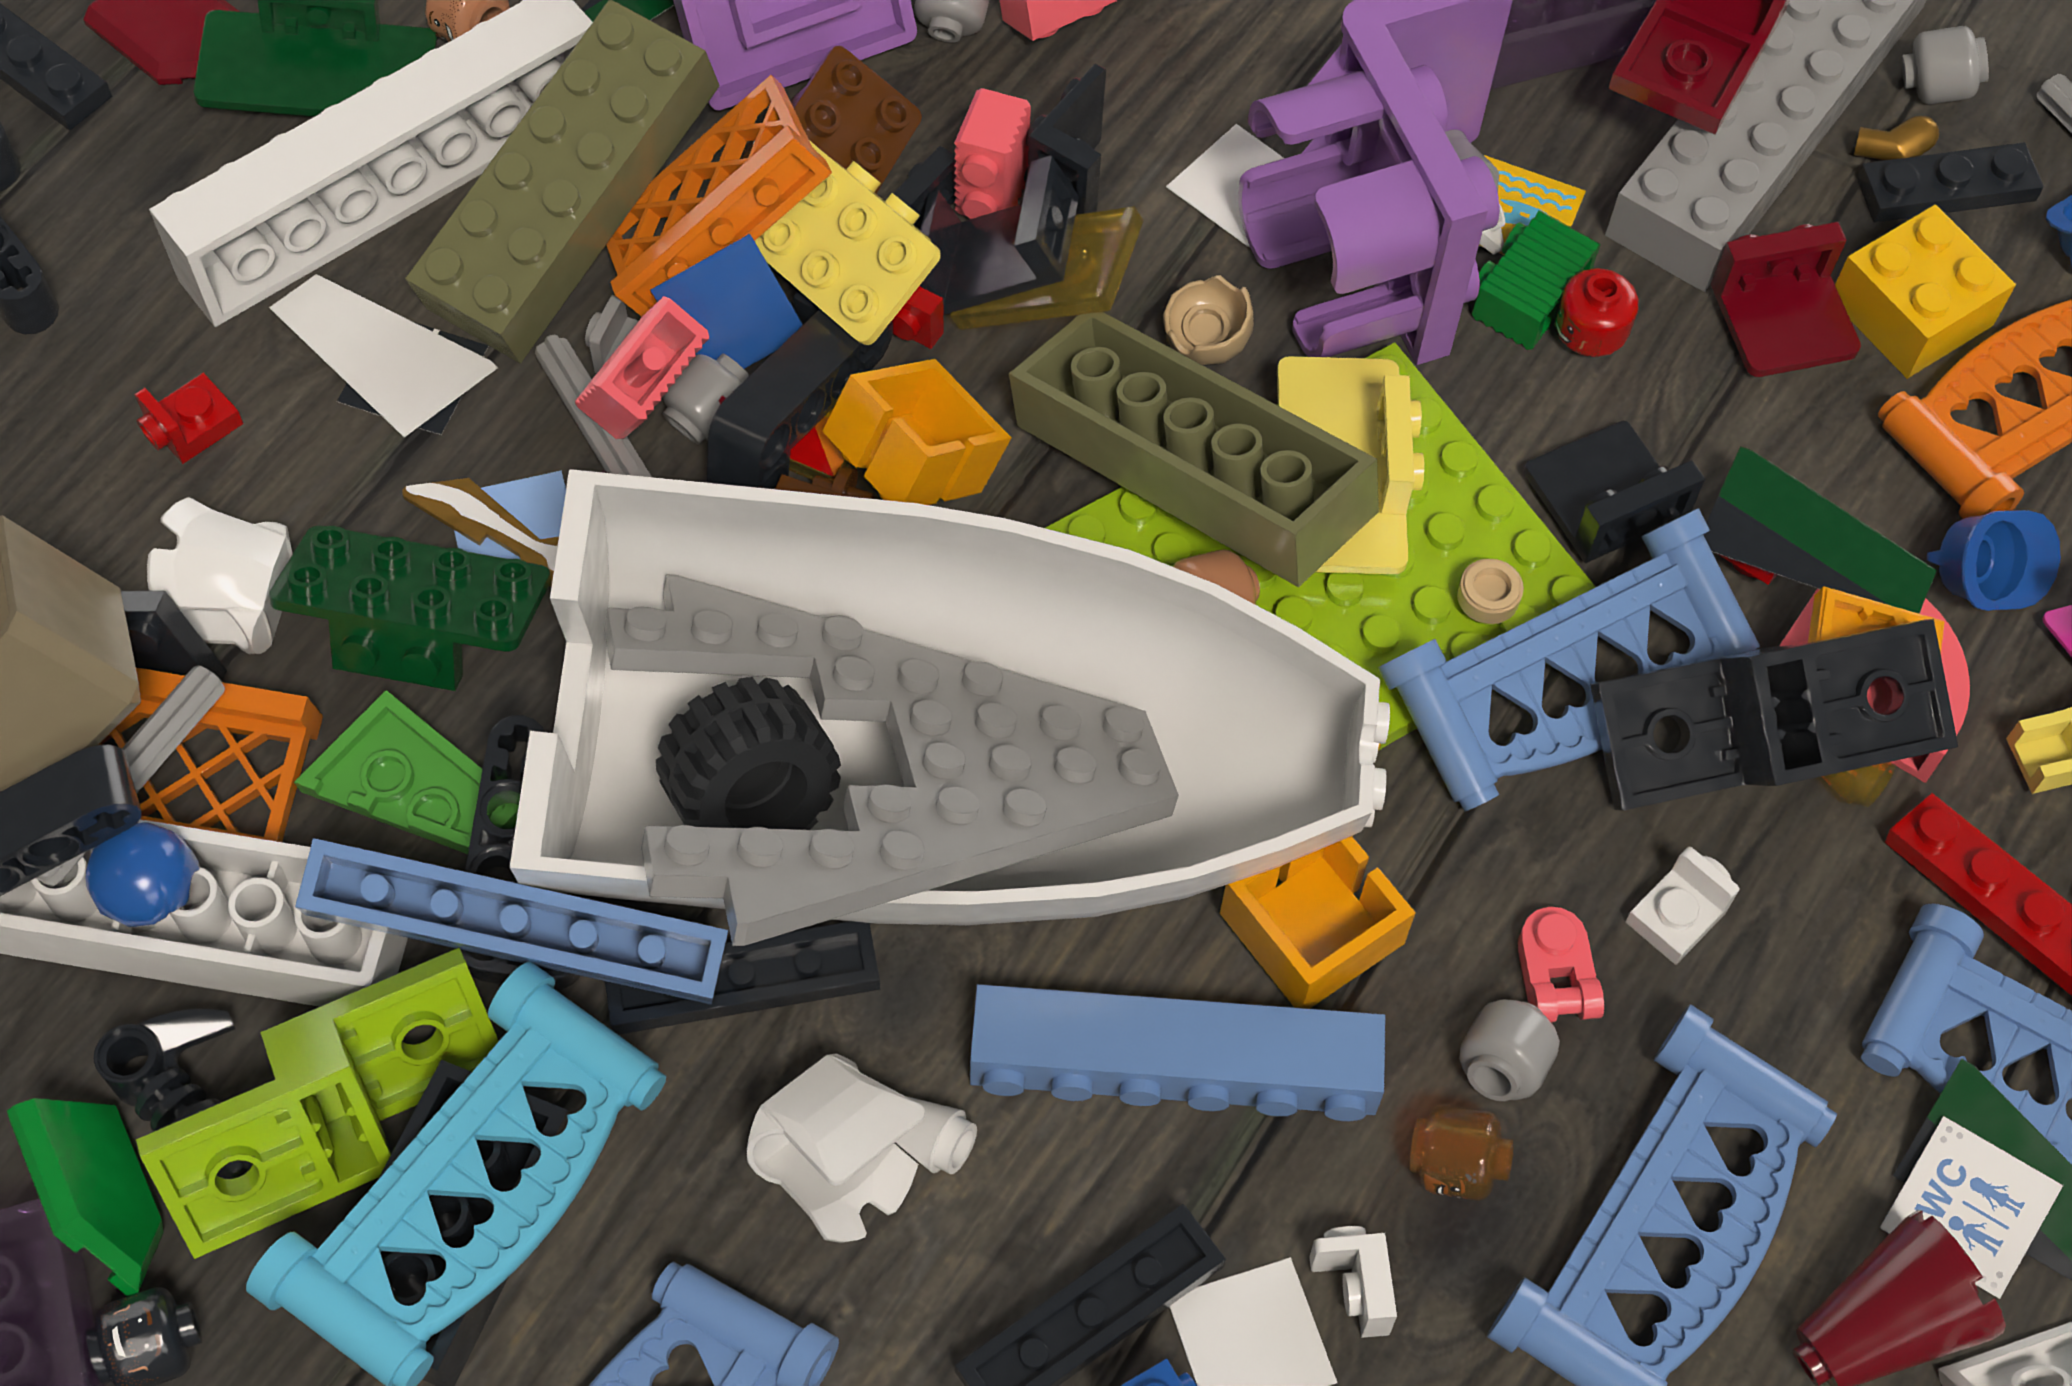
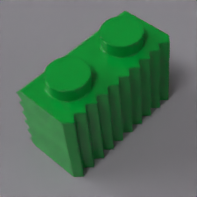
M1538 210L1529 225L1526 226L1519 222L1512 229L1502 248V253L1505 255L1501 257L1499 263L1495 264L1489 260L1480 270L1479 294L1472 316L1476 321H1483L1486 327L1492 326L1496 333L1502 332L1506 338H1513L1516 344H1523L1526 350H1532L1555 321L1556 310L1564 287L1570 278L1582 270L1593 269L1601 244Z

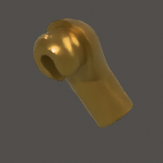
M1927 116L1910 118L1889 132L1860 127L1854 155L1879 160L1921 156L1937 143L1939 128L1937 123Z

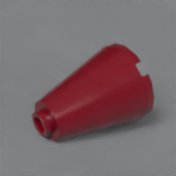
M1916 1210L1905 1217L1796 1329V1334L1801 1344L1792 1351L1800 1367L1815 1386H1820L1825 1382L1830 1386H1857L1991 1341L2004 1333L2006 1324L1995 1298L1984 1305L1979 1299L1975 1282L1982 1279L1983 1276L1958 1241L1936 1218L1930 1216L1924 1220L1923 1211Z

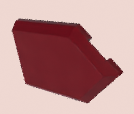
M95 0L88 6L83 20L87 27L159 85L182 84L183 78H196L206 14L212 10L240 11L226 0Z

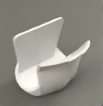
M190 497L176 502L163 514L161 523L176 534L177 546L174 550L153 548L148 554L147 582L149 591H166L205 643L236 644L248 654L264 653L272 645L282 611L271 607L269 592L293 555L287 526L277 522L251 524L212 510Z
M839 1054L826 1055L760 1105L748 1139L747 1162L756 1174L784 1188L809 1215L824 1240L838 1243L856 1241L864 1238L867 1234L859 1214L865 1204L870 1203L885 1214L891 1215L897 1211L906 1197L919 1164L894 1143L924 1119L925 1110L921 1104L860 1073L856 1063Z

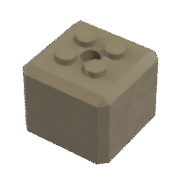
M3 515L0 516L1 792L77 751L97 746L141 703L139 682L120 588Z

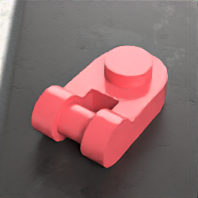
M1546 907L1536 910L1527 918L1518 937V953L1528 1003L1539 1008L1551 1023L1557 1021L1558 1015L1577 1014L1581 1020L1602 1018L1604 1014L1603 990L1599 979L1596 978L1589 939L1583 923L1574 913L1563 908ZM1569 977L1571 987L1555 988L1550 978Z

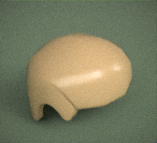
M1216 275L1205 281L1198 280L1187 283L1171 295L1163 313L1167 341L1173 350L1201 365L1226 363L1243 351L1253 332V306L1246 287L1241 289L1235 287L1221 275Z

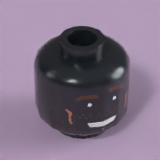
M154 1287L107 1303L101 1307L96 1315L95 1327L86 1330V1342L93 1368L102 1385L112 1382L115 1386H156L179 1378L188 1371L191 1365L190 1347L202 1343V1334L195 1310L190 1301L177 1305L174 1297L167 1289Z

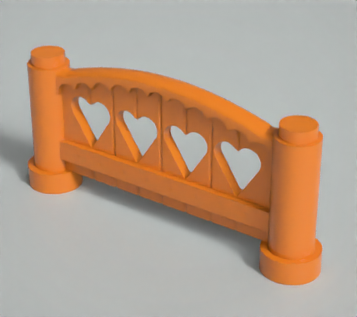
M2072 299L2032 313L1984 340L1961 358L1923 399L1920 400L1917 396L1910 397L1905 391H1901L1892 396L1879 410L1878 417L1883 421V429L1961 506L1959 516L1962 519L1985 515L1992 511H2013L2024 495V490L2013 478L2072 442V377L2048 370L2039 361L2042 357H2054L2057 348L2060 346L2072 347ZM2015 373H2028L2037 382L2042 408L2002 396L1997 392L1995 385L2011 383ZM1972 399L1985 400L1993 409L1998 436L1960 424L1951 417L1950 412L1966 410L1969 401Z

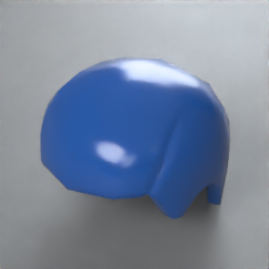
M149 822L137 823L130 829L94 847L86 868V888L100 914L128 927L153 925L189 901L191 880L194 873L200 867L198 859L185 839L180 835Z

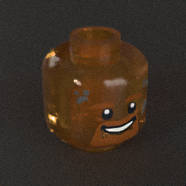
M1441 1104L1434 1107L1428 1119L1418 1118L1416 1121L1410 1153V1172L1420 1174L1423 1187L1432 1194L1483 1201L1491 1194L1495 1179L1509 1181L1514 1140L1501 1138L1500 1121L1490 1111Z

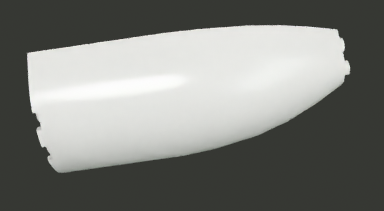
M569 469L550 600L566 639V649L553 733L530 731L510 861V869L519 884L563 894L725 909L723 898L649 897L641 847L645 826L676 827L684 825L659 782L661 778L656 772V759L662 756L658 750L660 739L662 736L672 733L668 724L676 714H685L690 709L687 703L696 696L700 695L703 699L713 693L712 687L724 682L727 683L728 687L734 686L739 678L753 677L757 684L764 678L778 680L782 687L789 685L795 689L800 697L804 699L839 755L841 766L837 769L841 776L839 788L830 792L834 801L828 811L820 812L816 816L819 822L811 830L836 829L839 831H849L843 809L848 785L879 786L888 784L904 787L887 723L821 720L810 678L611 670L604 632L607 608L632 609L635 607H651L666 611L663 599L666 575H678L826 619L834 616L849 617L859 622L864 630L971 661L990 663L999 669L1146 711L1179 794L1172 816L850 913L833 920L874 924L980 925L1102 916L1188 898L1275 869L1360 833L1364 827H1372L1375 810H1382L1386 792V769L1375 768L1373 763H1375L1379 743L1385 744L1387 740L1390 705L1389 703L1379 702L1380 679L1302 629L1215 583L1128 549L1006 518L918 503Z

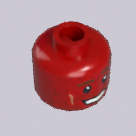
M1593 268L1582 270L1571 277L1563 289L1555 315V329L1559 339L1569 349L1581 355L1591 357L1610 355L1620 349L1630 336L1638 313L1639 298L1634 286L1624 276L1608 269Z

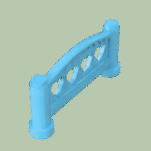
M526 962L513 971L501 985L490 1004L488 1011L489 1019L506 1030L507 1033L385 1171L369 1192L351 1210L344 1221L338 1225L318 1249L296 1232L285 1234L264 1253L248 1278L246 1284L247 1293L270 1310H276L280 1307L286 1309L385 1386H417L434 1360V1356L425 1350L426 1342L430 1337L446 1328L483 1300L531 1255L554 1228L582 1188L610 1135L618 1112L624 1105L626 1107L634 1105L641 1111L646 1109L658 1096L666 1082L667 1077L658 1070L659 1064L556 991L554 989L555 979L532 962ZM523 1087L576 1089L581 1091L587 1100L582 1110L567 1115L568 1123L561 1134L549 1137L537 1130ZM477 1140L531 1143L539 1148L541 1152L540 1159L534 1166L521 1170V1181L516 1188L511 1191L501 1192L494 1189L489 1182ZM429 1196L485 1198L493 1204L494 1212L485 1223L474 1225V1236L466 1246L452 1248L442 1240ZM381 1252L436 1254L446 1261V1269L437 1280L426 1282L425 1295L418 1303L405 1306L394 1299Z

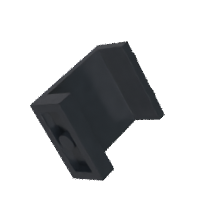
M1052 155L1031 161L1023 203L1017 206L961 222L939 190L928 194L919 230L939 248L940 259L920 286L943 298L944 315L1064 281L1079 196Z

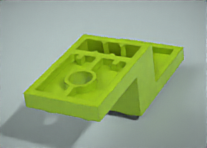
M460 948L260 1032L275 1080L136 1139L139 1154L194 1259L379 1178L392 1154L380 1121L418 1105L441 1060L473 1072L499 1042ZM432 1025L436 1027L433 1036L423 1043L410 1045L402 1042L408 1031L417 1026ZM242 1160L253 1163L251 1169L238 1178L223 1179L216 1176L218 1171L229 1162Z

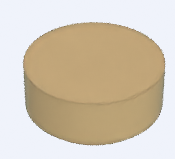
M1497 559L1478 560L1469 565L1461 577L1457 591L1459 605L1475 621L1485 624L1502 623L1516 613L1523 595V581L1519 573L1506 562Z

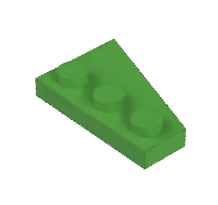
M386 690L294 781V784L304 794L468 854L483 769ZM505 803L498 806L492 812L490 821L496 827L502 829L515 828L519 805Z

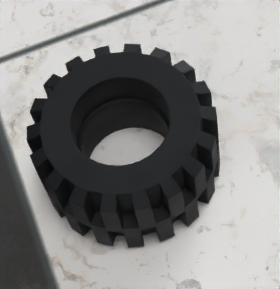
M753 677L739 678L734 686L728 687L727 683L724 682L712 687L713 693L703 699L700 695L696 696L687 703L690 709L685 714H676L668 724L672 733L662 736L658 745V750L662 756L656 759V772L661 778L659 780L661 786L684 825L710 828L763 827L767 829L811 830L819 822L816 816L820 812L828 811L834 801L830 792L839 788L841 776L837 771L841 766L839 755L804 699L791 686L786 685L782 687L778 680L764 678L759 684L756 683Z

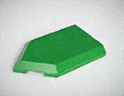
M38 1098L13 1105L7 1110L8 1118L53 1235L73 1252L77 1253L83 1247L86 1248L112 1270L107 1279L126 1296L137 1294L164 1230L161 1216L116 1105Z

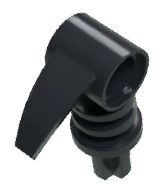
M211 1009L175 1011L153 1017L137 1025H120L109 1030L98 1041L94 1050V1064L98 1073L122 1102L135 1106V1113L143 1121H151V1130L155 1132L221 1103L218 1099L206 1100V1092L199 1085L190 1084V1076L179 1067L178 1058L184 1050L235 1030V1025L227 1011ZM138 1056H148L145 1065L138 1072L126 1076L121 1075L123 1067L131 1059ZM242 1160L229 1162L218 1171L216 1176L223 1179L238 1178L246 1174L251 1169L253 1163Z

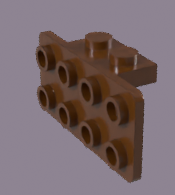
M843 46L833 47L826 54L806 87L790 99L808 139L845 169L853 161L864 168L881 183L874 192L876 194L922 119L920 110ZM755 140L750 141L746 145L740 159L748 158Z

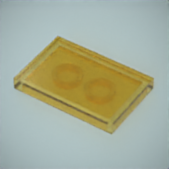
M1135 206L1076 215L1064 281L952 312L951 318L960 330L1111 311L1144 222L1142 216Z

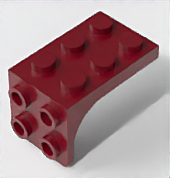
M1656 0L1615 69L1608 89L1716 135L1784 15L1790 0Z

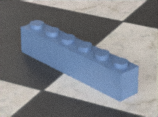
M314 838L295 905L306 916L452 948H460L461 950L520 963L532 962L543 968L712 1004L728 930Z
M977 984L970 1061V1085L983 1086L986 1092L994 1095L1015 1096L1023 1093L1024 1089L1051 1091L1054 1097L1067 1101H1083L1090 1099L1092 1094L1120 1096L1122 1102L1135 1106H1151L1158 1104L1161 1099L1188 1101L1190 1107L1202 1111H1220L1228 1108L1229 1104L1256 1106L1258 1112L1270 1116H1288L1296 1113L1298 1109L1325 1111V1116L1333 1120L1357 1121L1363 1119L1366 1115H1376L1384 1094V1014Z

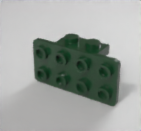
M257 0L259 13L212 10L205 16L193 92L196 103L206 108L317 116L326 108L339 104L371 86L378 79L393 74L418 60L430 50L436 49L437 37L436 33L430 28L380 24L378 0Z
M319 525L307 530L271 588L269 596L270 605L275 610L328 619L333 669L456 691L463 677L462 644L503 652L517 649L550 585V570L546 566L527 563L520 559H505L466 552L459 548H444L406 541L398 537H383L345 530L337 526Z

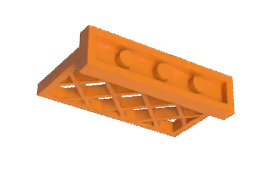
M772 75L768 76L651 181L606 244L617 276L610 281L614 294L641 317L657 303L651 289L748 234H751L755 241L832 174L826 159L812 147L783 85ZM769 106L763 123H755L757 116ZM755 140L748 158L740 159L747 141ZM725 145L719 162H711L714 154ZM711 179L704 197L696 198L703 180ZM682 183L676 199L668 201L672 191ZM668 217L661 235L653 236L660 218ZM639 221L633 237L623 239L622 235Z
M136 668L141 703L98 745H102L113 738L118 747L122 749L127 742L121 732L140 720L149 718L185 676ZM222 682L225 687L224 693L176 748L190 773L159 793L149 779L143 787L150 798L140 804V819L282 842L297 789L294 781L301 774L310 739L317 740L323 715L306 696ZM205 729L221 731L230 748L198 767L183 743ZM232 733L248 736L237 742ZM269 739L288 742L289 746L284 764L260 778L247 758L246 753ZM239 759L253 784L221 804L206 779ZM278 784L275 798H273L269 789ZM199 785L213 809L190 824L176 822L166 804L194 786ZM261 795L271 810L264 837L239 833L229 815ZM158 810L163 819L147 816ZM222 821L227 830L210 827Z

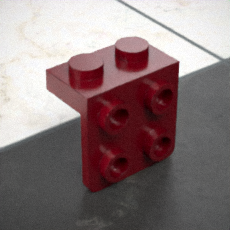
M1839 222L1817 226L1803 224L1789 231L1763 236L1749 234L1726 243L1710 285L1744 366L1750 375L1764 377L1848 361L1857 356L1861 348V342L1831 277L1847 241Z

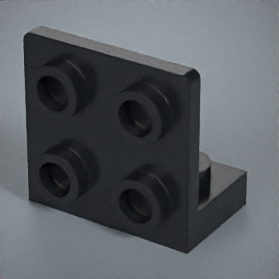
M1096 63L1081 79L1076 77L1069 82L1057 106L1047 116L1044 114L1040 115L1033 122L1026 136V145L1029 147L1028 167L1025 172L1024 181L1027 183L1031 161L1052 155L1079 196L1072 236L1081 242H1084L1096 228L1101 154L1094 149L1100 143L1102 135L1106 69Z
M1624 420L1532 459L1526 463L1524 468L1525 476L1585 564L1640 540L1642 536L1690 513L1705 481L1704 476L1692 460L1670 470L1666 466L1660 467L1630 423Z

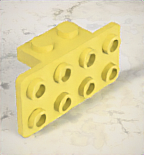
M810 141L812 147L826 159L832 174L758 237L755 243L769 265L854 339L864 345H870L878 339L938 263L940 250L931 242L930 238L913 225L920 217L917 212L893 193L884 201L874 193L881 183L864 168L853 161L845 169Z
M1293 356L1282 358L1277 369L1278 406L1377 458L1379 512L1316 572L1402 573L1406 569L1408 562L1406 513L1412 490L1421 491L1424 482L1423 453H1413V438H1419L1421 430V402L1411 400L1409 376L1399 375L1397 363L1390 359Z

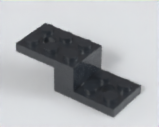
M1934 619L1918 620L1801 645L1767 647L1590 684L1614 810L1624 811L1742 785L1779 786L1958 747ZM1879 677L1884 679L1892 690L1891 705L1882 714L1875 712L1867 700V691L1870 684ZM1666 716L1673 718L1677 722L1681 732L1679 744L1669 753L1662 751L1656 745L1653 737L1657 722Z

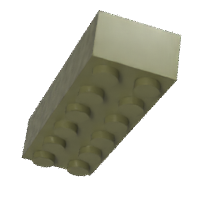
M609 0L405 278L426 309L521 364L719 88V82L706 51L619 3Z
M1091 305L1009 373L1018 427L1297 587H1300L1379 512L1377 458Z

